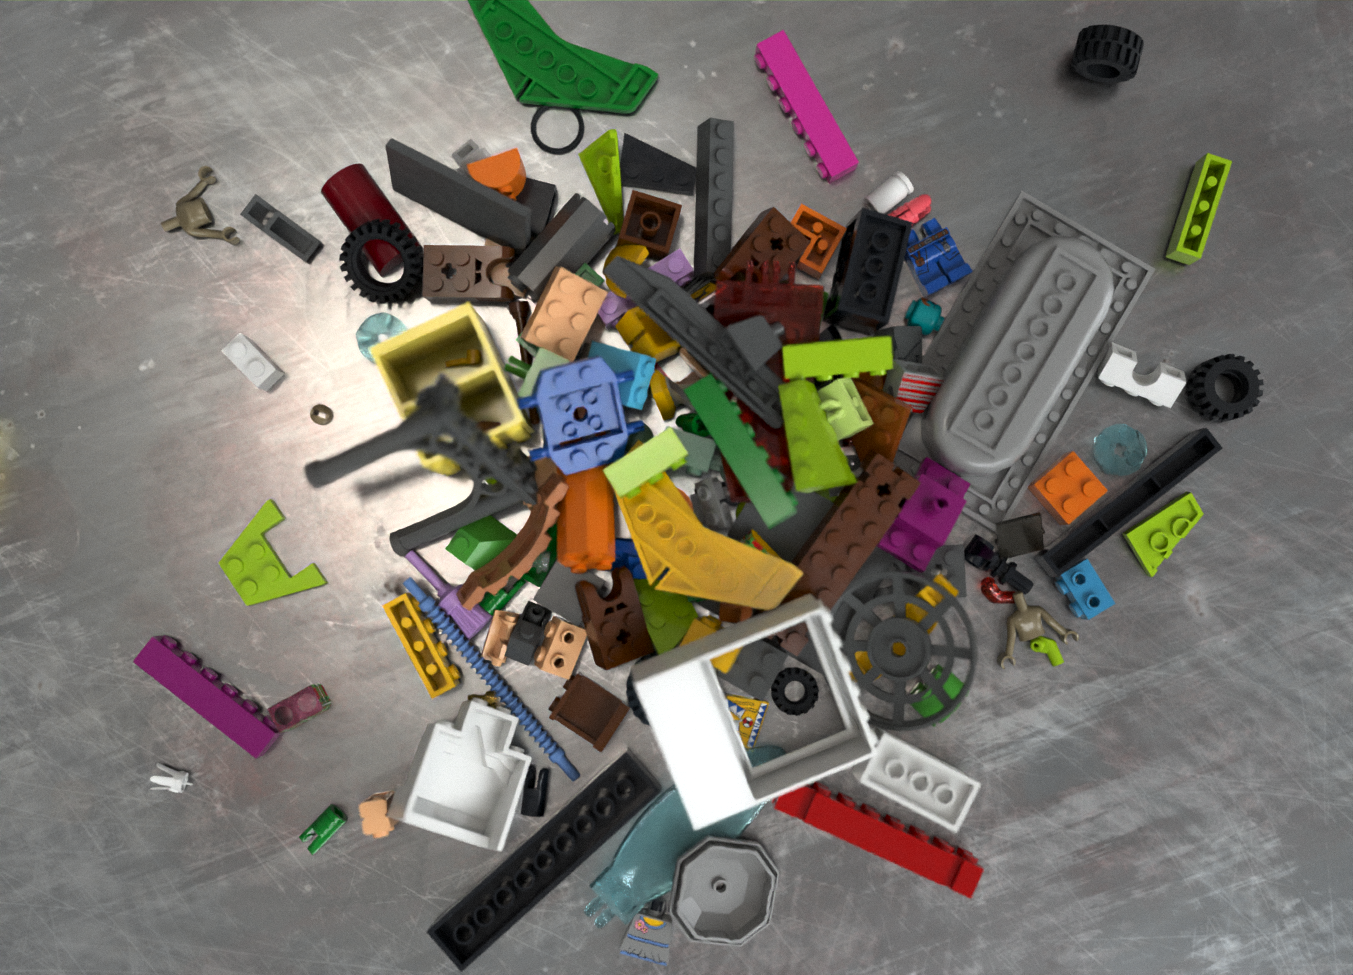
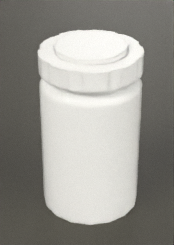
M897 171L863 200L869 210L886 214L902 201L907 194L909 195L913 192L914 188L907 176L901 171Z

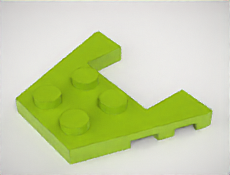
M272 499L265 502L219 561V565L246 606L328 583L315 563H312L293 577L290 576L263 535L285 519Z

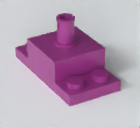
M928 457L921 461L913 476L921 484L909 501L904 497L901 499L898 506L902 511L877 544V547L919 573L925 572L936 549L945 544L967 502L963 497L970 486L969 482Z

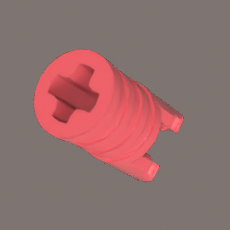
M928 194L921 195L910 202H906L903 206L898 207L887 215L913 222V226L931 212V198Z

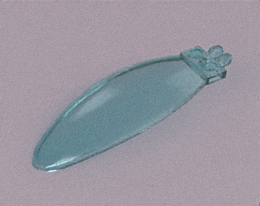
M771 745L745 749L752 768L786 754L785 750L781 747ZM676 783L673 784L641 814L620 844L610 867L607 866L589 885L598 897L589 902L584 909V913L587 917H590L606 904L609 908L600 913L595 920V925L598 928H602L615 915L627 925L645 906L644 904L656 900L671 891L678 857L706 836L737 839L769 800L695 830Z

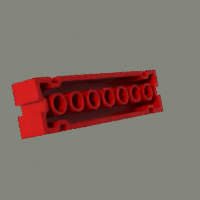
M814 781L813 784H805L770 799L774 809L791 817H796L804 823L937 884L944 885L972 899L984 871V868L978 864L979 859L973 856L972 852L959 846L955 850L954 847L949 845L948 841L938 836H934L931 839L930 836L925 834L924 830L914 825H910L907 828L901 823L900 819L890 814H886L883 817L877 812L876 808L866 803H862L859 806L853 801L852 797L842 792H838L835 795L829 790L828 786L818 781Z

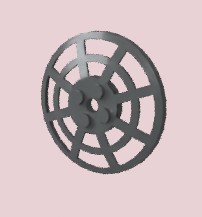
M898 570L870 574L847 586L829 611L832 620H834L840 606L844 602L857 611L848 626L846 639L840 640L842 647L839 649L846 652V658L851 672L857 680L856 685L860 693L865 689L878 699L894 703L893 719L883 718L866 710L869 716L867 723L893 731H913L940 722L951 714L969 692L977 671L978 661L977 639L972 623L957 599L943 586L927 577L913 572ZM892 578V594L878 596L866 604L853 594L856 590L870 582ZM903 579L923 583L938 591L945 598L934 608L930 603L921 598L905 594ZM894 601L895 617L882 621L871 609L880 604ZM905 602L921 607L928 614L919 623L906 617ZM952 606L959 613L965 625L970 648L955 647L951 629L942 616ZM862 618L874 627L868 641L854 640L857 627ZM936 621L944 633L947 646L931 643L927 630ZM895 642H901L905 645V655L900 656L894 652L893 644ZM854 651H867L873 667L865 675L857 664ZM932 656L947 657L944 670L938 679L927 669ZM955 658L968 659L970 664L966 680L959 693L952 700L942 686L946 683L952 672ZM820 661V665H821V668H822V672H823L824 678H825V680H826V682H827V684H828V686H829V688H830V690H831V687H830V685H829V682H828V679H827V677H826L825 671H824V669H823L822 663H821V661ZM880 674L887 679L895 681V694L882 691L874 686L872 682ZM918 675L929 687L920 693L906 695V681ZM932 688L931 694L921 699ZM935 694L944 706L943 709L928 717L904 720L905 704L921 702Z

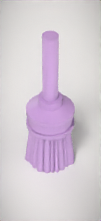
M413 550L405 556L438 591L437 595L440 597L439 609H442L447 617L451 616L468 640L474 637L492 619L493 616L479 604H475L471 611L461 606L456 593L463 586L462 584L453 587L449 583L445 584Z

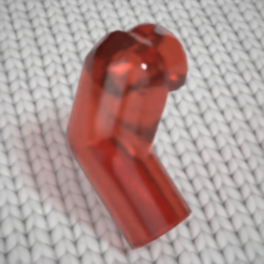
M991 577L982 579L981 592L989 602L993 604H1015L1012 595L1015 591H1001L995 584V580Z

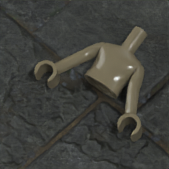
M202 166L198 171V176L201 180L187 195L176 202V217L161 222L162 228L167 232L181 226L188 235L224 239L228 243L236 245L240 241L238 237L229 239V235L236 231L233 227H226L223 231L198 229L204 224L211 223L212 218L202 197L197 198V196L207 184H214L216 182L214 176L206 178V174L213 169L209 166Z
M1017 591L1012 595L1018 610L1007 618L1006 650L998 655L997 664L1005 669L1003 662L1007 658H1009L1013 666L1016 664L1015 658L1012 657L1016 631L1020 642L1045 634L1041 617L1051 628L1059 633L1060 640L1068 645L1066 638L1069 634H1072V638L1075 641H1078L1079 635L1075 631L1060 625L1041 606H1027L1023 592Z

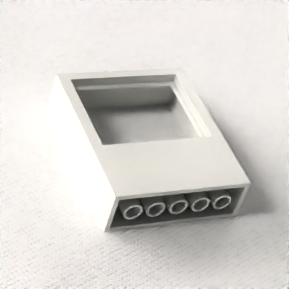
M812 594L793 600L630 667L634 684L695 830L878 755L874 746L878 744L877 737L867 723L869 716L864 705H861L858 696H860L859 689L848 673L851 671L847 658L842 656L839 649L842 647L836 631L833 632L829 624L833 622L827 607H824L822 601H817ZM805 620L846 730L752 768L709 659Z

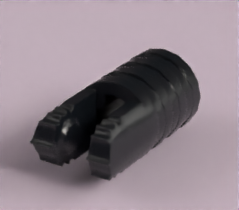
M529 766L524 781L521 814L531 817H543L549 770L542 768L539 772L537 787H535L536 768Z

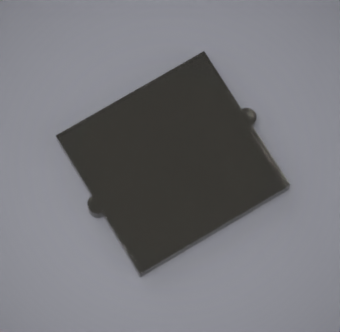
M1040 512L995 523L997 536L995 543L998 546L1000 559L1003 556L1008 559L1044 549L1043 534L1045 530L1042 527Z

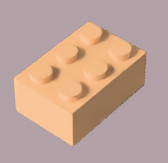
M556 266L520 337L573 362L608 292Z

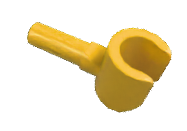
M467 349L466 358L445 361V366L448 368L461 364L478 365L481 362V351Z

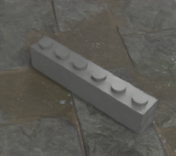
M711 117L697 127L694 277L714 279L715 270L731 252L734 121Z

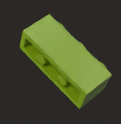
M669 427L605 468L603 472L621 499L627 497L629 500L641 493L640 487L647 482L653 485L664 478L663 472L669 468L675 471L686 464L685 458L689 454L672 427Z

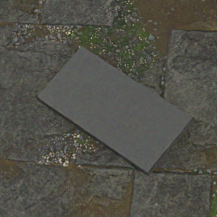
M390 138L385 147L394 191L501 246L513 248L515 253L519 255L531 244L530 208L393 138Z

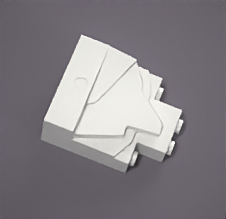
M473 697L472 701H462L455 724L438 719L437 723H428L423 738L420 739L406 782L403 785H397L387 817L481 848L502 852L532 757L524 755V749L510 745L519 718L510 715L511 710L499 706L493 709L487 706V701Z

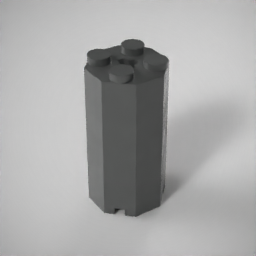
M575 193L507 270L510 274L508 279L520 292L523 293L526 289L530 300L536 305L555 267H561L575 274L584 263H589L616 232L615 225L612 222L607 225L603 221L606 215L587 198L582 197L580 199V195Z

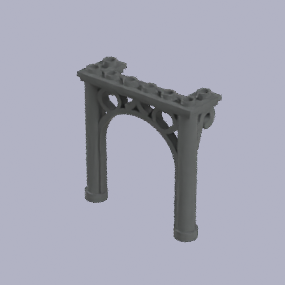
M444 373L438 375L435 387H427L419 393L415 401L418 409L400 421L398 425L324 460H315L308 463L304 467V475L307 482L316 490L328 486L330 483L388 456L407 451L435 453L447 457L463 467L473 481V489L469 496L453 507L410 526L391 532L389 536L390 545L399 556H404L415 547L521 501H524L526 504L530 503L533 506L537 504L536 492L538 491L535 481V471L537 470L535 461H531L530 457L521 449L516 450V455L513 456L512 461L504 449L499 448L487 433L482 432L474 420L468 418L460 410V388L456 382L451 381ZM448 435L453 437L455 441L446 443L437 441L436 438ZM488 478L497 480L495 484H488L482 481Z

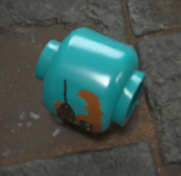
M923 297L917 301L912 300L904 316L907 319V326L922 327L923 335H929L933 330L938 331L945 317L940 316L942 313L940 305Z

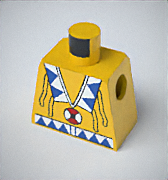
M726 693L725 700L744 747L753 751L769 702L765 699L762 702L754 697Z

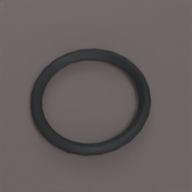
M541 106L535 112L531 121V134L535 143L541 149L554 154L565 153L575 148L584 133V121L580 112L576 108H567L578 119L579 131L575 140L566 147L552 148L540 141L536 132V123L539 116L545 110L556 106Z

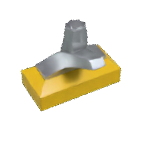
M654 370L650 380V387L663 420L673 418L675 409L679 404H684L691 411L697 413L684 392V389L692 384H676L668 377H664L658 370Z

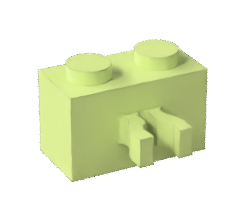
M851 378L837 379L817 391L823 403L820 406L822 410H826L827 420L831 427L834 428L838 441L850 438L874 424Z

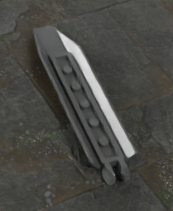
M616 256L603 269L602 272L639 308L761 418H764L767 424L775 429L783 425L784 416L778 385L786 383L765 363L744 380L717 339L725 327L670 277L619 256Z

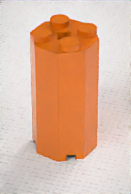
M613 462L565 475L557 466V474L569 486L564 498L557 502V509L560 512L557 518V561L564 567L571 568L572 573L582 574L587 572V569L594 568L597 570H609L612 568V562L615 561L614 490L603 472Z

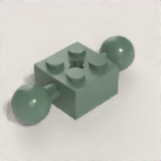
M644 423L645 431L628 436L625 448L627 452L638 440L644 444L655 437L648 425ZM672 428L689 454L685 458L687 463L681 466V468L686 469V474L701 478L702 474L707 475L708 470L711 469L720 472L722 479L729 485H741L725 457L714 454L717 445L714 440Z

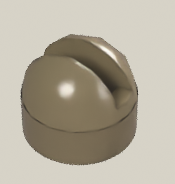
M317 404L310 411L311 420L318 425L328 424L333 416L332 410L324 404ZM316 410L326 413V417L323 418L315 415Z

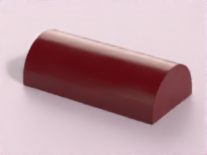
M357 163L341 169L330 177L321 189V194L350 234L363 223L371 222L374 219H380V222L388 219L391 225L395 222L400 223L399 229L401 230L409 229L363 164ZM412 232L408 234L410 238L414 237ZM379 239L369 240L362 248L363 253L381 277L403 262L400 252L387 241ZM417 241L415 246L419 247L421 244Z

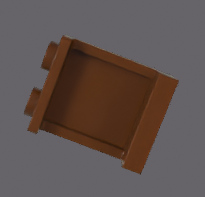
M578 672L576 676L571 674L570 679H567L563 685L566 692L562 698L556 696L548 710L552 713L549 718L558 721L593 744V748L602 753L629 711V704L581 672Z

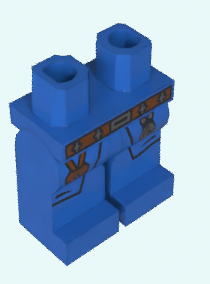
M935 218L922 224L921 227L926 235V238L920 241L914 229L911 230L904 257L923 298L934 294L973 272L958 251L948 228L942 229Z

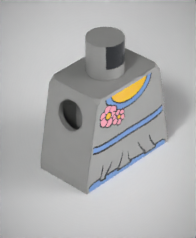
M651 896L648 909L636 908L620 943L619 953L668 966L672 917L663 914L666 903L665 899Z

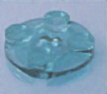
M386 312L373 314L362 322L356 332L358 348L366 359L375 363L369 348L378 344V335L380 333H388L389 337L387 339H390L408 329L396 316Z
M1116 424L1103 429L1093 440L1094 460L1105 474L1114 476L1132 474L1139 470L1147 455V443L1144 436L1138 430L1129 427V425ZM1117 443L1121 447L1125 446L1126 451L1122 453L1123 457H1119L1118 454L1114 453Z

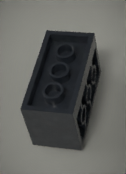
M862 208L846 224L847 230L843 236L823 322L869 335L874 334L877 330L889 324L913 222Z

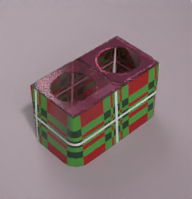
M313 683L267 710L278 732L283 733L327 711L331 706V701L324 687L320 683ZM305 693L313 695L316 699V706L310 712H303L298 707V699ZM281 706L289 707L293 713L291 722L283 725L276 712V709Z

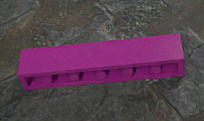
M167 635L151 637L133 660V663L255 759L263 756L281 734L271 716H264L257 710L258 706L249 699L244 700L237 695L238 690L228 683L223 684L217 679L218 675L212 669L200 666L193 654L187 651L183 652L177 648V642Z

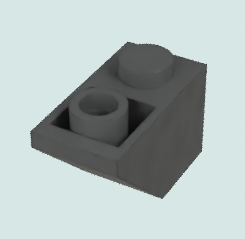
M528 601L510 636L505 657L529 666L552 611Z

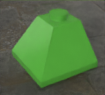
M489 515L459 528L445 550L476 571L498 556L518 534Z

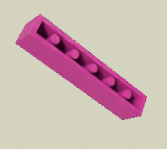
M782 30L756 44L755 62L760 69L764 68L768 75L766 80L772 91H777L782 110L785 113L789 112L792 118V127L797 135H802L805 141L804 148L810 157L813 156L817 162L816 168L821 178H826L830 184L856 170L859 161L785 31Z

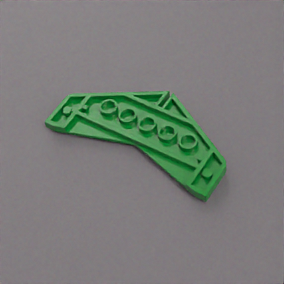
M468 0L469 6L515 99L519 97L526 85L531 81V84L519 99L520 103L628 114L637 109L659 78L658 73L647 66L638 63L631 64L566 42L555 34L528 0Z

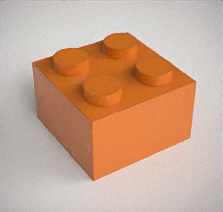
M1074 451L1064 453L1028 486L1030 492L1060 526L1069 525L1108 491Z

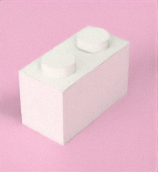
M239 333L221 350L257 388L266 392L285 374L249 337L242 333Z

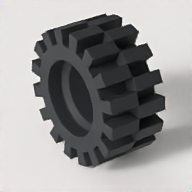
M799 667L786 668L784 671H780L771 686V696L775 705L788 715L800 716V714L808 713V710L814 708V704L819 698L817 681L809 672ZM792 681H798L804 686L805 693L799 701H790L785 696V687Z

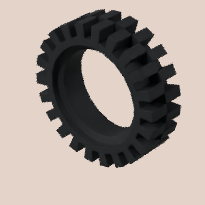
M374 219L371 222L367 221L352 231L346 237V242L342 244L340 250L344 252L339 257V261H344L340 266L341 271L348 272L344 276L346 282L351 279L354 282L351 288L354 291L359 288L362 290L359 294L361 297L364 298L370 295L369 301L375 302L377 299H380V303L383 304L389 300L390 303H393L399 298L400 300L404 298L420 282V276L423 274V267H421L423 257L419 255L423 250L421 246H415L418 239L415 236L410 238L408 236L411 232L409 229L401 230L399 229L400 223L395 222L391 225L388 219H384L382 222H380V219ZM374 239L384 240L391 243L400 252L404 270L398 281L383 283L375 280L367 273L361 260L362 248L367 241Z

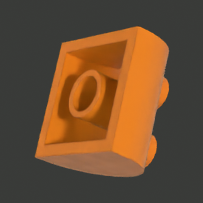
M518 148L467 165L473 180L516 201V196L524 188L526 170Z

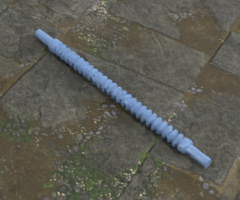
M411 577L402 584L420 603L418 607L423 612L426 611L428 613L427 617L431 616L433 618L432 623L436 622L438 624L437 629L441 628L443 630L441 634H447L446 639L452 640L451 645L457 646L456 651L462 652L461 657L467 658L466 663L470 662L472 669L476 668V674H481L480 679L487 681L485 685L491 686L490 691L496 692L495 697H501L500 702H505V708H510L511 714L514 713L515 717L519 718V724L525 725L524 730L530 731L529 736L535 737L534 742L540 743L539 748H544V753L549 754V760L552 763H557L571 781H575L580 774L564 756V750L561 747H556L557 742L551 741L552 736H546L547 731H542V725L536 724L537 719L533 720L531 718L532 713L528 714V709L522 708L523 703L517 702L518 697L512 696L513 691L509 692L507 690L508 685L504 686L502 684L503 680H498L499 675L493 674L494 669L488 668L489 663L483 662L484 657L480 658L478 656L479 651L475 652L473 650L474 646H469V640H464L465 635H460L458 633L460 629L454 628L455 623L449 622L450 617H444L445 612L439 611L440 606H435L436 601L433 597L427 596Z

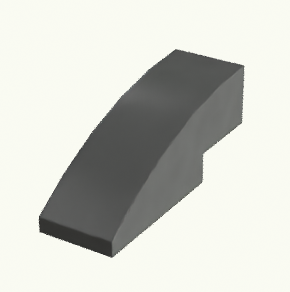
M257 194L253 196L240 214L304 262L308 260L321 242Z

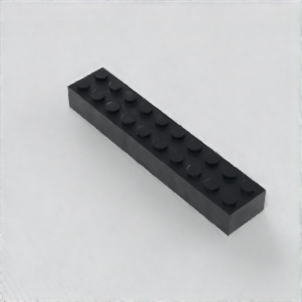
M626 748L438 917L426 931L427 934L454 965L463 972L661 793L662 786L633 753Z

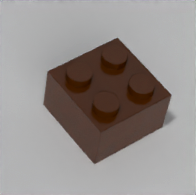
M632 190L616 247L622 245L646 246L649 252L647 257L657 260L667 257L682 205Z

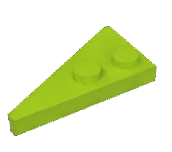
M616 129L606 131L578 155L608 223L612 222L615 225L616 232L614 235L620 234L624 216Z

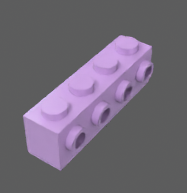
M680 248L648 268L670 277L680 287L691 282V278L694 275L692 266ZM610 291L607 293L597 315L607 330L612 327L616 329L615 325L625 313L637 307V305L628 296L623 298Z

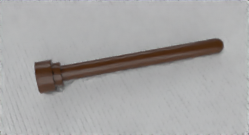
M517 301L508 304L509 315H512L513 320H516L518 336L526 326V318H528V313L530 312L528 301ZM519 344L521 361L532 366L531 354ZM528 407L530 422L533 425L539 424L540 419L536 407Z

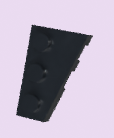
M624 133L620 160L621 186L693 195L696 167Z

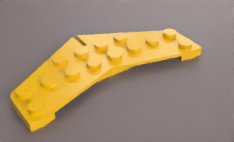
M638 440L627 454L643 445V443ZM663 472L664 478L655 484L650 485L647 482L641 486L642 492L629 500L627 497L621 499L613 488L650 586L656 582L667 567L670 569L654 588L655 590L757 609L772 610L779 605L803 575V572L791 563L703 527L666 472Z

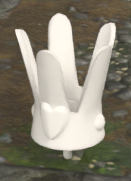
M157 763L156 766L173 777L152 776L150 778L154 783L169 786L152 787L150 790L169 789V791L175 793H182L186 785H193L188 782V772H179L160 763Z

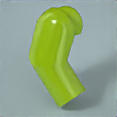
M1039 636L1030 640L1031 650L1047 654L1052 667L1064 663L1055 640L1045 636Z

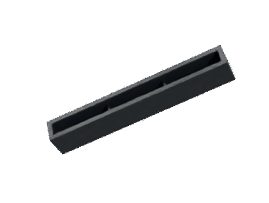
M1207 427L1193 431L1034 557L1050 577L1061 576L1223 449V447Z

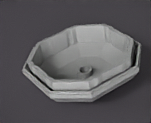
M706 836L676 860L668 913L689 942L741 947L770 925L780 872L757 841ZM723 882V888L720 890L716 889V885Z

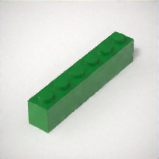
M710 373L684 389V392L770 530L796 514L797 511L794 506L798 502L790 490L785 493L780 485L784 480L776 467L771 470L766 460L770 457L762 444L757 447L752 440L756 435L748 422L743 424L739 419L738 415L742 412L734 400L729 402L724 395L728 391L724 383L718 378L715 380Z

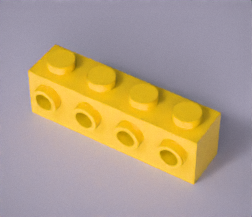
M404 593L382 605L433 699L459 685L458 679L461 676L457 667L454 664L450 665L446 658L448 651L442 641H437L434 632H436L435 626L430 618L426 619L421 609L418 607L420 603L411 593Z

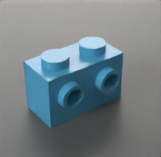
M1081 559L1061 576L1055 577L1057 589L1062 595L1066 594L1071 602L1069 608L1077 618L1090 620L1115 604L1088 559Z

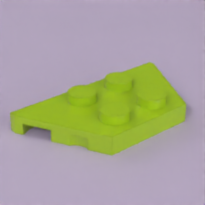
M633 579L650 640L658 656L673 650L683 641L694 618L699 617L693 604L688 602L687 595L655 590L654 588L661 580H656L650 586L648 579Z

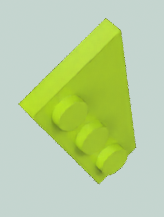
M1186 491L1122 533L1148 577L1152 578L1156 574L1158 566L1164 559L1169 558L1173 553L1172 549L1181 538L1186 537L1204 513L1193 494Z

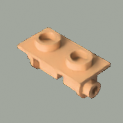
M494 610L481 654L484 660H490L492 665L499 667L502 663H505L508 642L520 614Z

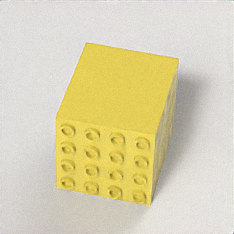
M470 302L369 348L402 420L418 409L415 401L419 393L427 387H435L438 375L444 373L459 386L461 396L459 397L460 410L468 418H472L475 423L489 421L501 424V426L486 432L499 448L507 450L508 444L514 441L517 444L525 442L531 438L530 434L535 432L525 408L521 410L518 408L516 400L517 398L519 399L518 393L509 373L504 371L505 365L485 321ZM467 349L481 351V362L478 365L461 364L448 368L445 366V361L466 358ZM448 435L436 438L437 441L446 443L455 441L453 437ZM416 451L423 468L442 475L446 474V476H451L461 471L460 465L447 457L430 452Z

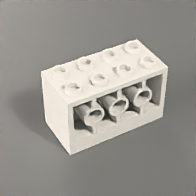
M875 726L873 731L877 737L878 744L874 746L878 755L856 763L852 774L860 783L957 833L981 783L967 773Z

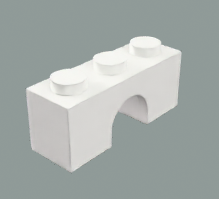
M1112 342L1097 368L1098 379L1107 386L1113 387L1115 385L1132 396L1139 395L1147 398L1156 406L1164 405L1171 408L1186 384L1184 371L1160 362L1152 373L1147 375L1137 374L1133 371L1137 364L1136 352Z

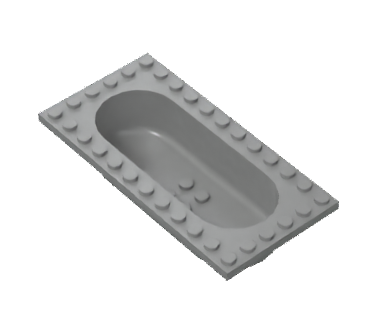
M1021 190V193L1018 195L922 357L923 364L933 365L945 380L924 412H910L893 461L895 466L892 471L898 466L911 476H914L921 461L928 457L970 483L963 497L967 502L961 512L995 533L1001 534L1106 355L1111 343L1116 338L1154 273L1155 268Z

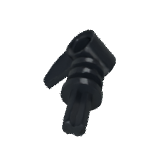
M975 534L964 549V560L978 569L983 565L982 570L986 573L988 570L992 571L990 576L993 578L996 575L999 576L997 579L999 584L1003 585L1007 582L1018 591H1022L1024 595L1029 593L1034 583L1015 570L1017 564L1011 561L1007 564L1006 557L1003 556L1000 559L998 557L1000 553L993 551L995 547L981 536Z

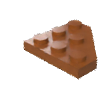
M859 377L851 378L874 423L851 436L859 460L862 462L872 448L893 463L912 406Z

